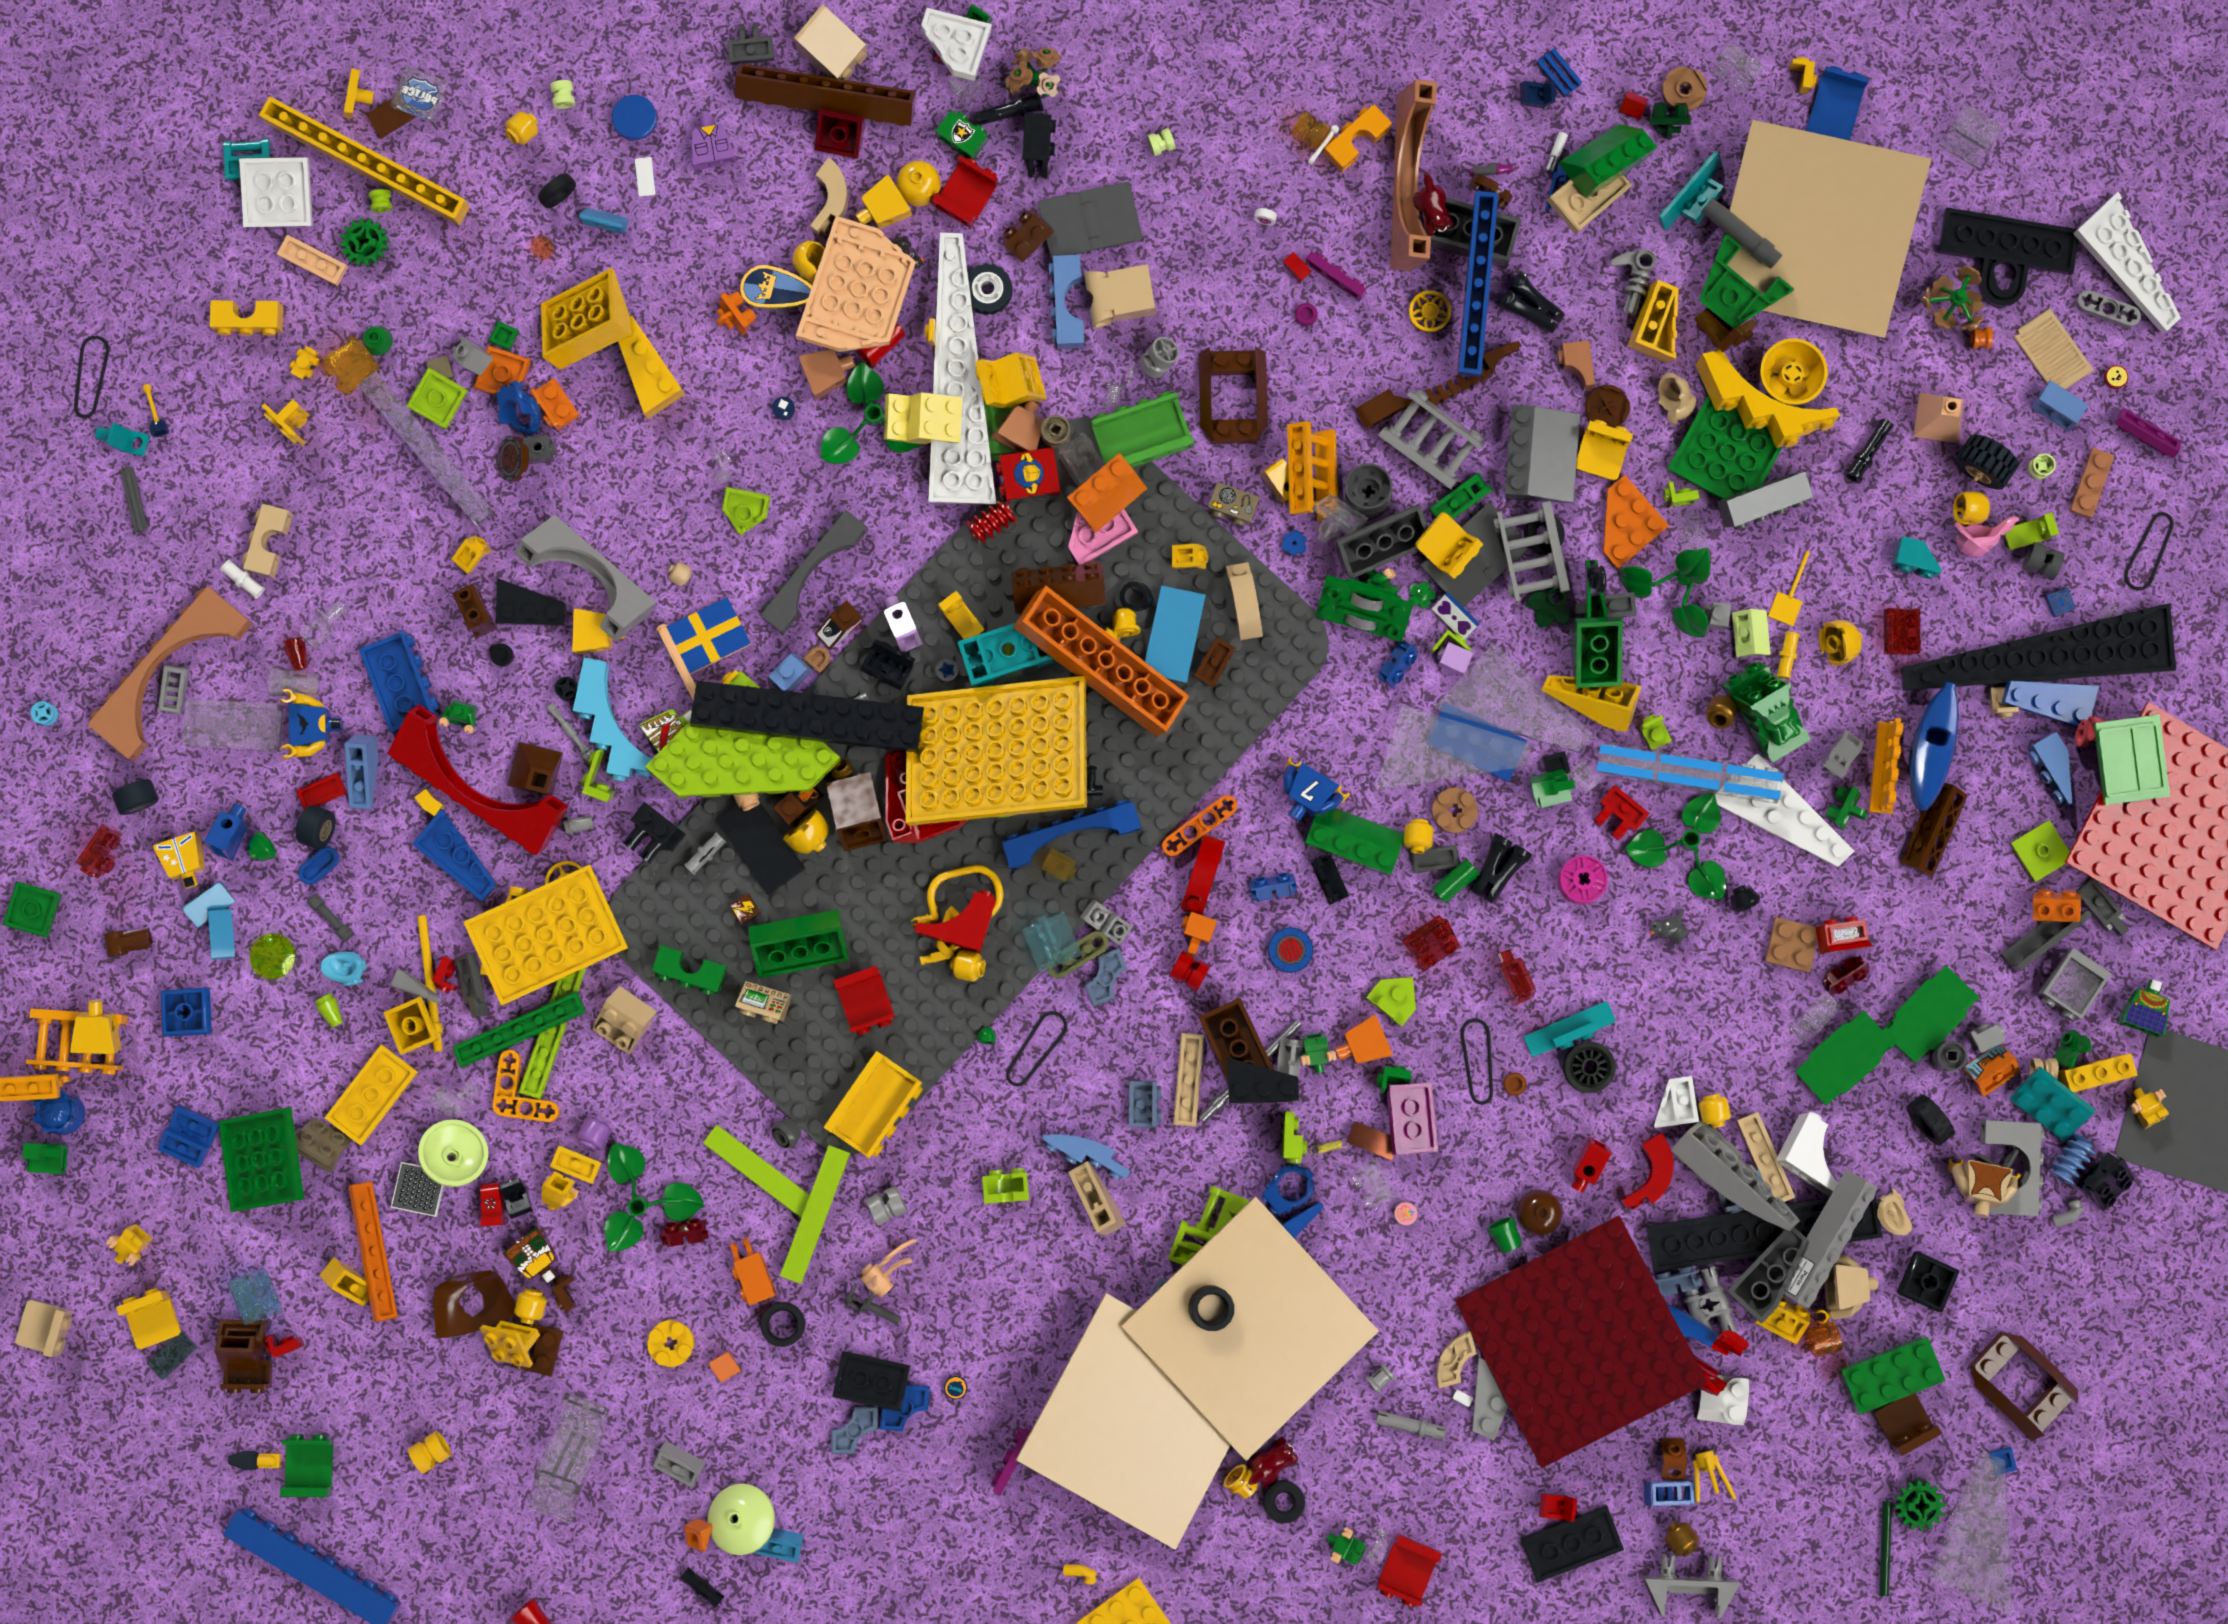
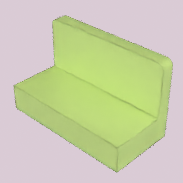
M1747 609L1732 612L1736 657L1770 655L1766 610Z

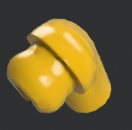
M1065 1564L1063 1567L1064 1576H1084L1085 1584H1095L1097 1581V1572L1092 1568L1082 1564Z

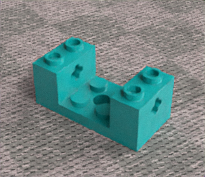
M1015 623L958 641L972 688L995 683V678L1035 665L1039 669L1057 663V661L1014 629ZM1005 644H1012L1015 647L1012 655L1006 656L1002 653L1001 650Z

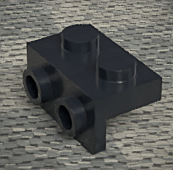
M875 639L870 652L861 665L860 671L901 691L913 670L915 658L906 652H901L891 647L886 642Z

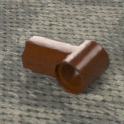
M150 928L128 932L115 931L104 934L107 957L126 955L131 951L153 948Z

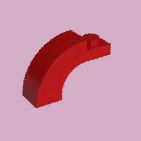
M1207 835L1203 836L1180 909L1199 915L1203 914L1225 841Z

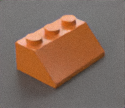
M1118 453L1066 499L1096 533L1147 490V487L1122 455Z

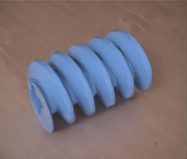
M2077 1133L2072 1135L2075 1141L2068 1140L2067 1145L2069 1148L2064 1147L2062 1149V1153L2065 1156L2058 1155L2056 1158L2059 1163L2054 1162L2051 1164L2054 1171L2047 1170L2055 1178L2070 1185H2075L2071 1179L2072 1176L2080 1177L2076 1170H2085L2082 1161L2091 1162L2087 1154L2096 1155L2092 1149L2094 1145Z

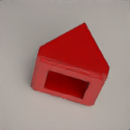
M1627 91L1619 112L1640 120L1648 99Z

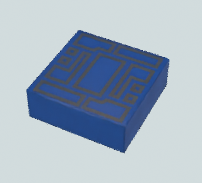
M2068 587L2045 596L2053 617L2076 609Z

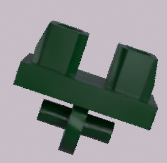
M1654 103L1652 114H1650L1649 118L1650 125H1667L1658 126V133H1667V140H1672V133H1681V126L1672 125H1691V116L1688 112L1687 103H1675V115H1666V103Z

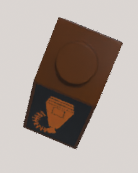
M816 786L810 792L800 793V791H792L774 809L792 827L825 796Z

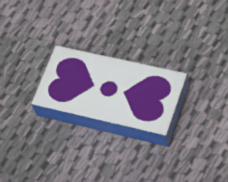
M1449 592L1432 608L1455 633L1460 634L1465 639L1480 625Z

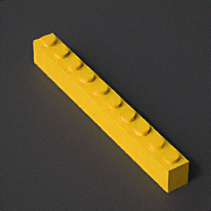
M270 96L258 115L265 124L460 226L470 208L467 201L462 197Z

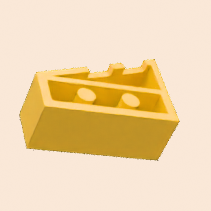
M1661 280L1650 284L1627 347L1665 363L1676 359L1675 338H1677L1676 317L1678 316L1679 288Z

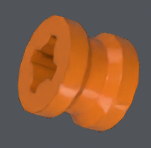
M1992 327L1971 330L1969 336L1970 348L1978 349L1979 347H1984L1985 349H1991L1993 344Z

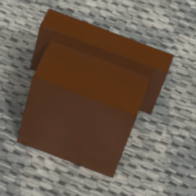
M220 1319L214 1352L222 1370L259 1371L268 1327L265 1320Z

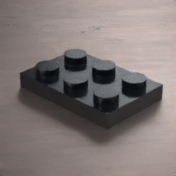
M843 1351L832 1397L901 1412L911 1366Z

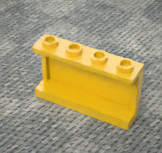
M876 1051L824 1128L864 1154L868 1159H871L872 1156L877 1157L884 1148L881 1143L885 1137L890 1138L897 1129L894 1124L898 1118L904 1119L909 1112L910 1107L907 1105L912 1098L917 1100L922 1093L923 1088L921 1085L923 1082Z

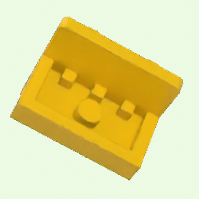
M294 399L278 414L265 403L262 405L266 410L263 415L294 444L296 442L302 445L306 443L294 430L304 426L310 414Z
M500 1321L496 1327L486 1325L480 1327L483 1339L489 1347L491 1356L496 1361L528 1368L533 1365L528 1351L540 1336L537 1329Z

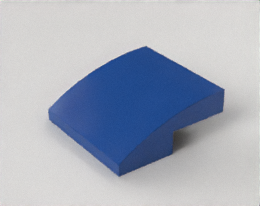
M178 1105L175 1108L169 1127L164 1130L157 1150L196 1168H200L219 1130V1123L182 1105Z

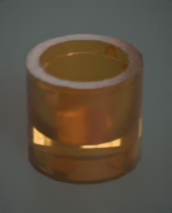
M1834 1321L1805 1330L1808 1346L1815 1358L1843 1350L1841 1335Z

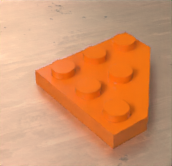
M1626 475L1608 488L1606 493L1602 553L1618 570L1669 527V524Z

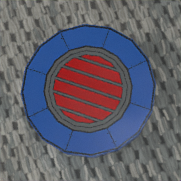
M1288 927L1281 929L1269 941V960L1274 967L1282 972L1294 973L1301 971L1308 966L1313 956L1312 940L1307 933L1298 928Z

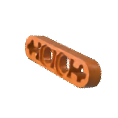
M1229 795L1219 798L1166 837L1162 844L1163 852L1169 857H1175L1189 848L1236 812V799ZM1222 801H1231L1233 803L1231 806L1232 811L1224 810L1221 812V815L1224 817L1220 819L1218 813L1212 808L1216 806L1217 810L1223 807ZM1206 813H1211L1215 816L1216 821L1211 826L1205 825L1202 821V817ZM1187 827H1194L1197 830V836L1194 839H1187L1185 837L1184 830ZM1180 833L1182 840L1187 844L1183 846L1181 842L1176 846V852L1173 850L1168 851L1166 849L1168 847L1167 842H1176L1179 839L1176 835Z

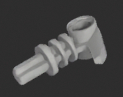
M1651 250L1624 253L1610 262L1611 266L1630 265L1632 267L1630 275L1633 278L1629 279L1628 283L1630 286H1626L1624 290L1628 296L1623 312L1627 315L1635 316L1640 299L1646 298L1647 292L1644 289L1648 288L1646 281H1649L1651 278L1648 273L1652 271L1656 264V255ZM1639 259H1647L1650 262V266H1642Z

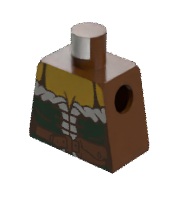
M542 1226L534 1228L502 1253L528 1279H533L539 1274L544 1282L548 1284L558 1276L550 1266L558 1260V1257Z

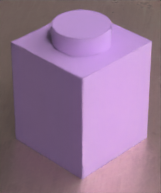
M1448 642L1446 648L1441 646L1436 658L1440 661L1437 666L1463 676L1473 653Z

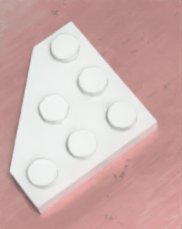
M927 8L921 24L922 33L953 76L975 81L991 33L992 24Z

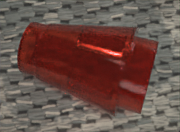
M302 637L285 640V647L283 648L294 671L308 668L306 642H303Z

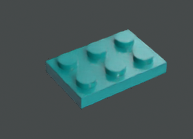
M2040 1066L2009 1098V1100L2064 1142L2095 1112V1108Z

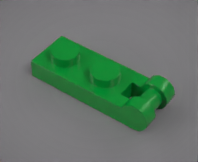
M1477 473L1429 508V511L1435 519L1441 512H1445L1454 520L1493 490L1489 485L1486 486L1482 480V475ZM1474 485L1479 490L1476 494L1471 489Z

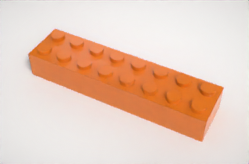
M1047 586L1034 594L1013 626L1014 629L1074 675L1084 676L1086 684L1156 737L1168 731L1189 698L1188 694Z

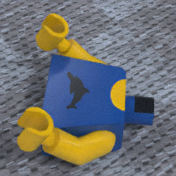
M289 689L280 690V692L287 693L288 697L286 700L278 699L279 702H292L288 704L289 744L283 745L279 749H286L289 755H283L281 759L287 760L292 756H312L323 749L325 743L331 741L330 732L343 730L342 718H330V710L326 709L319 700L310 695L293 693Z

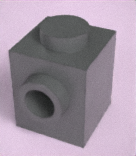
M549 435L522 438L524 440L522 441L523 444L527 445L529 450V464L554 462L553 455H557L556 442H552Z

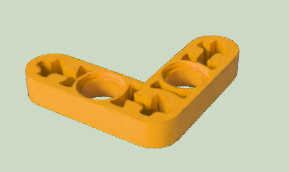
M514 1050L504 1051L500 1055L492 1104L494 1112L500 1116L544 1122L557 1120L560 1115V1108L555 1102L516 1097L521 1056ZM511 1053L513 1058H516V1063H512L510 1070H515V1075L508 1072L502 1073L503 1069L508 1070V1062H505V1057H509ZM506 1076L511 1077L513 1080V1086L508 1090L501 1086V1080ZM503 1099H506L507 1104L515 1105L514 1100H518L515 1107L516 1115L512 1114L514 1109H505L504 1112H501L502 1109L498 1107V1103H502ZM525 1102H529L533 1107L529 1115H523L520 1111L521 1105ZM537 1103H540L539 1108L548 1109V1106L551 1105V1109L555 1110V1114L547 1118V1114L538 1113L539 1117H535Z

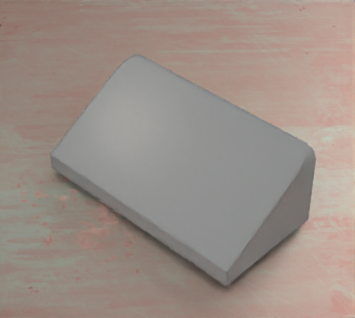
M665 1441L652 1467L693 1488L706 1462Z

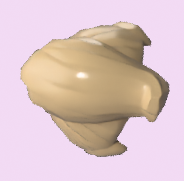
M1667 373L1661 377L1658 386V404L1668 411V421L1672 425H1676L1678 420L1684 419L1692 413L1697 401L1691 394L1688 383L1683 378L1674 373Z

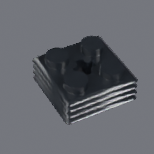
M1914 1252L1899 1285L1897 1294L1934 1311L1943 1312L1958 1277L1959 1270L1921 1252ZM1931 1276L1932 1286L1927 1285L1925 1287L1924 1278Z

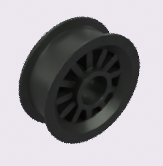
M1584 1042L1574 1046L1566 1054L1563 1062V1072L1567 1082L1574 1089L1584 1093H1593L1605 1089L1612 1082L1616 1072V1063L1612 1053L1602 1044ZM1586 1050H1589V1056H1588V1057H1587L1586 1052H1585ZM1595 1051L1597 1055L1593 1058V1052ZM1579 1053H1581L1583 1059H1581V1058H1580L1579 1056H1577V1055H1578ZM1602 1056L1604 1060L1598 1062L1597 1060ZM1576 1059L1580 1064H1574L1573 1062ZM1586 1061H1591L1595 1065V1070L1592 1074H1588L1584 1070ZM1605 1063L1606 1068L1600 1067V1065ZM1573 1067H1578L1579 1070L1573 1072ZM1599 1071H1605L1604 1076ZM1581 1073V1076L1577 1079L1575 1075ZM1586 1076L1585 1083H1582L1581 1081ZM1596 1076H1598L1601 1079L1599 1082L1597 1081ZM1590 1077L1594 1084L1590 1085Z

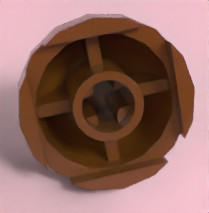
M1533 1190L1523 1195L1519 1200L1516 1216L1522 1229L1529 1234L1542 1236L1548 1235L1557 1229L1561 1223L1563 1212L1561 1203L1555 1195L1545 1190Z

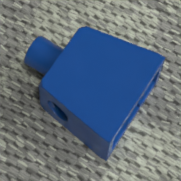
M234 804L229 814L223 811L219 813L204 841L212 853L231 861L234 860L247 830V826L242 820L246 808Z

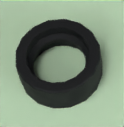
M1206 1285L1197 1289L1192 1294L1188 1305V1312L1191 1320L1198 1327L1207 1331H1218L1225 1328L1231 1322L1234 1316L1235 1305L1232 1297L1225 1290L1215 1285ZM1207 1295L1219 1296L1225 1305L1223 1316L1215 1322L1203 1320L1198 1312L1200 1300Z
M780 1302L770 1306L765 1310L761 1318L760 1328L762 1335L767 1342L774 1346L786 1347L794 1344L805 1331L803 1313L797 1306L787 1302ZM788 1311L795 1317L797 1323L796 1330L790 1337L778 1338L771 1332L769 1323L772 1315L776 1312Z

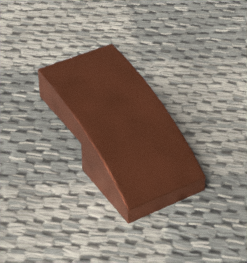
M1354 1121L1346 1143L1392 1161L1394 1155H1392L1391 1135Z

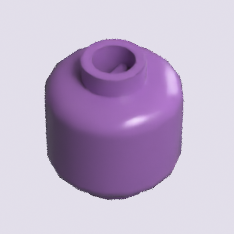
M595 1116L594 1119L586 1118L577 1133V1139L580 1141L579 1145L591 1152L601 1150L611 1134L610 1128L606 1125L607 1121L599 1116Z

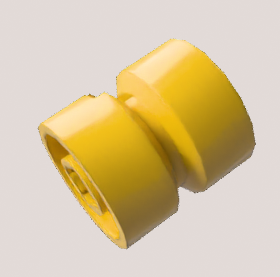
M434 1431L426 1436L424 1443L417 1442L408 1448V1454L413 1464L422 1474L433 1469L435 1462L442 1463L452 1456L450 1447L438 1431Z

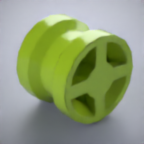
M378 189L368 193L369 199L372 201L370 206L372 213H387L393 210V205L390 203V190Z

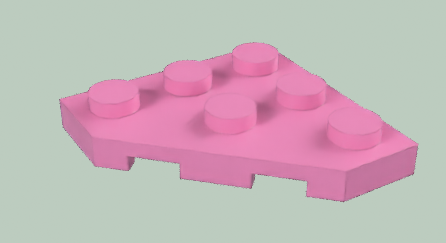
M1125 509L1096 533L1077 512L1068 549L1078 565L1084 564L1138 534V530Z

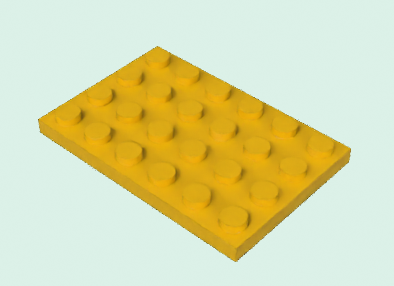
M591 865L585 866L463 922L501 1006L628 949V945Z

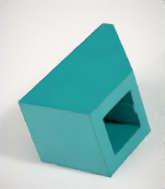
M1904 536L1898 539L1892 561V566L1898 567L1897 571L1903 573L1917 572L1920 577L1926 579H1933V577L1941 574V567L1924 541Z

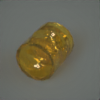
M1305 110L1296 122L1291 136L1300 142L1305 140L1306 145L1316 151L1330 133L1331 126L1324 121L1318 122L1316 116Z

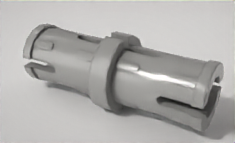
M715 832L703 846L700 845L697 848L698 851L684 866L695 875L708 860L711 861L713 859L712 856L726 841Z

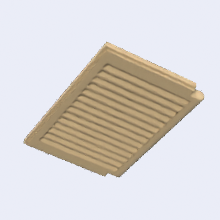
M2050 308L2016 330L2018 335H2015L2014 339L2046 384L2051 380L2060 387L2067 389L2094 371Z

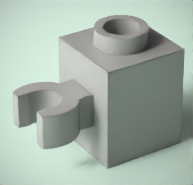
M460 336L461 342L457 347L453 346L454 352L451 356L461 366L481 376L493 360V357L482 346Z

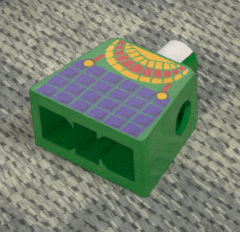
M2150 979L2146 990L2140 988L2134 990L2116 1023L2157 1038L2165 1036L2170 999L2159 995L2163 983Z

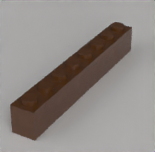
M742 63L739 64L735 75V98L744 101L800 108L812 112H817L821 108L863 117L864 119L876 122L895 123L900 126H911L915 114L916 91Z

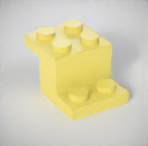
M923 392L911 396L886 394L883 440L916 444H928L935 441L960 443L962 397Z

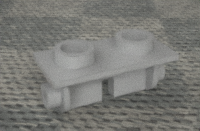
M1280 1038L1276 1071L1299 1078L1302 1040Z

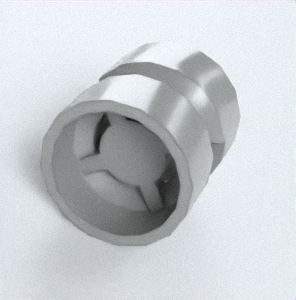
M896 1185L884 1190L883 1195L876 1194L866 1199L878 1226L890 1221L892 1215L898 1217L908 1212Z

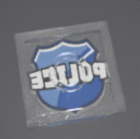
M406 66L392 99L391 107L434 123L449 82Z

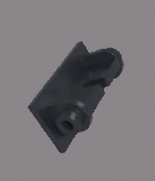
M1331 854L1311 863L1329 905L1349 897Z

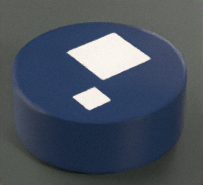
M779 397L774 401L772 410L778 419L788 420L795 414V405L790 398Z

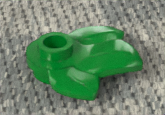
M2076 1030L2066 1032L2061 1038V1046L2054 1057L2057 1059L2058 1067L2063 1064L2073 1069L2078 1053L2091 1051V1041L2088 1036L2080 1035Z

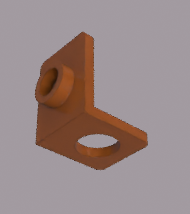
M1662 1438L1663 1467L1661 1479L1684 1480L1687 1469L1685 1440L1683 1438ZM1671 1469L1680 1470L1677 1474H1669L1667 1471Z

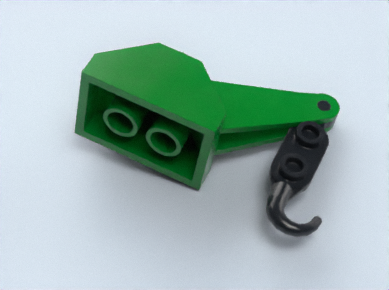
M1585 560L1584 618L1575 619L1571 632L1574 684L1576 688L1622 686L1623 620L1621 617H1608L1603 594L1607 588L1604 566L1599 567L1598 560ZM1591 588H1595L1599 618H1591Z

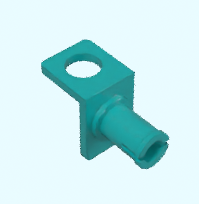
M112 423L110 429L99 426L95 431V438L97 440L106 441V444L122 452L145 456L150 435L131 431L117 423ZM136 438L142 439V446L139 449L133 448V442Z

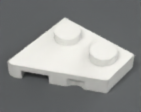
M1692 1076L1669 1079L1654 1127L1699 1122Z

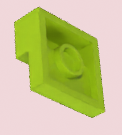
M1290 1111L1283 1112L1281 1158H1286V1163H1301L1302 1154H1307V1140H1303V1135H1294V1131H1298L1299 1117H1295V1112Z

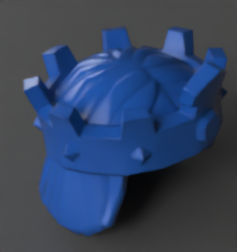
M60 1090L59 1098L39 1099L33 1103V1106H35V1116L32 1117L33 1122H37L42 1127V1131L46 1133L69 1135V1133L71 1134L78 1130L83 1123L85 1115L83 1102L79 1098L71 1097L62 1090Z

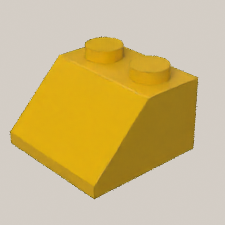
M422 996L383 1012L400 1055L415 1051L439 1039Z

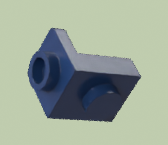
M1550 80L1544 84L1530 81L1520 83L1521 105L1545 108L1555 103V81Z

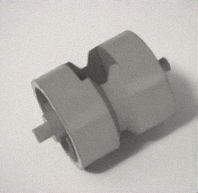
M1167 337L1157 338L1140 359V366L1144 373L1152 378L1163 377L1179 358L1180 352L1177 344Z

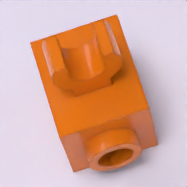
M1191 912L1190 917L1185 915L1181 929L1185 930L1183 935L1192 938L1187 953L1196 956L1200 941L1210 943L1217 920Z

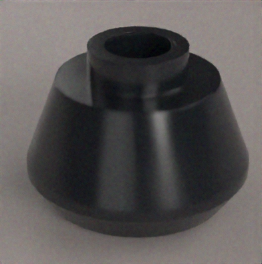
M1744 884L1732 890L1734 894L1730 896L1731 909L1736 913L1745 911L1760 903L1761 897L1752 887L1746 888Z

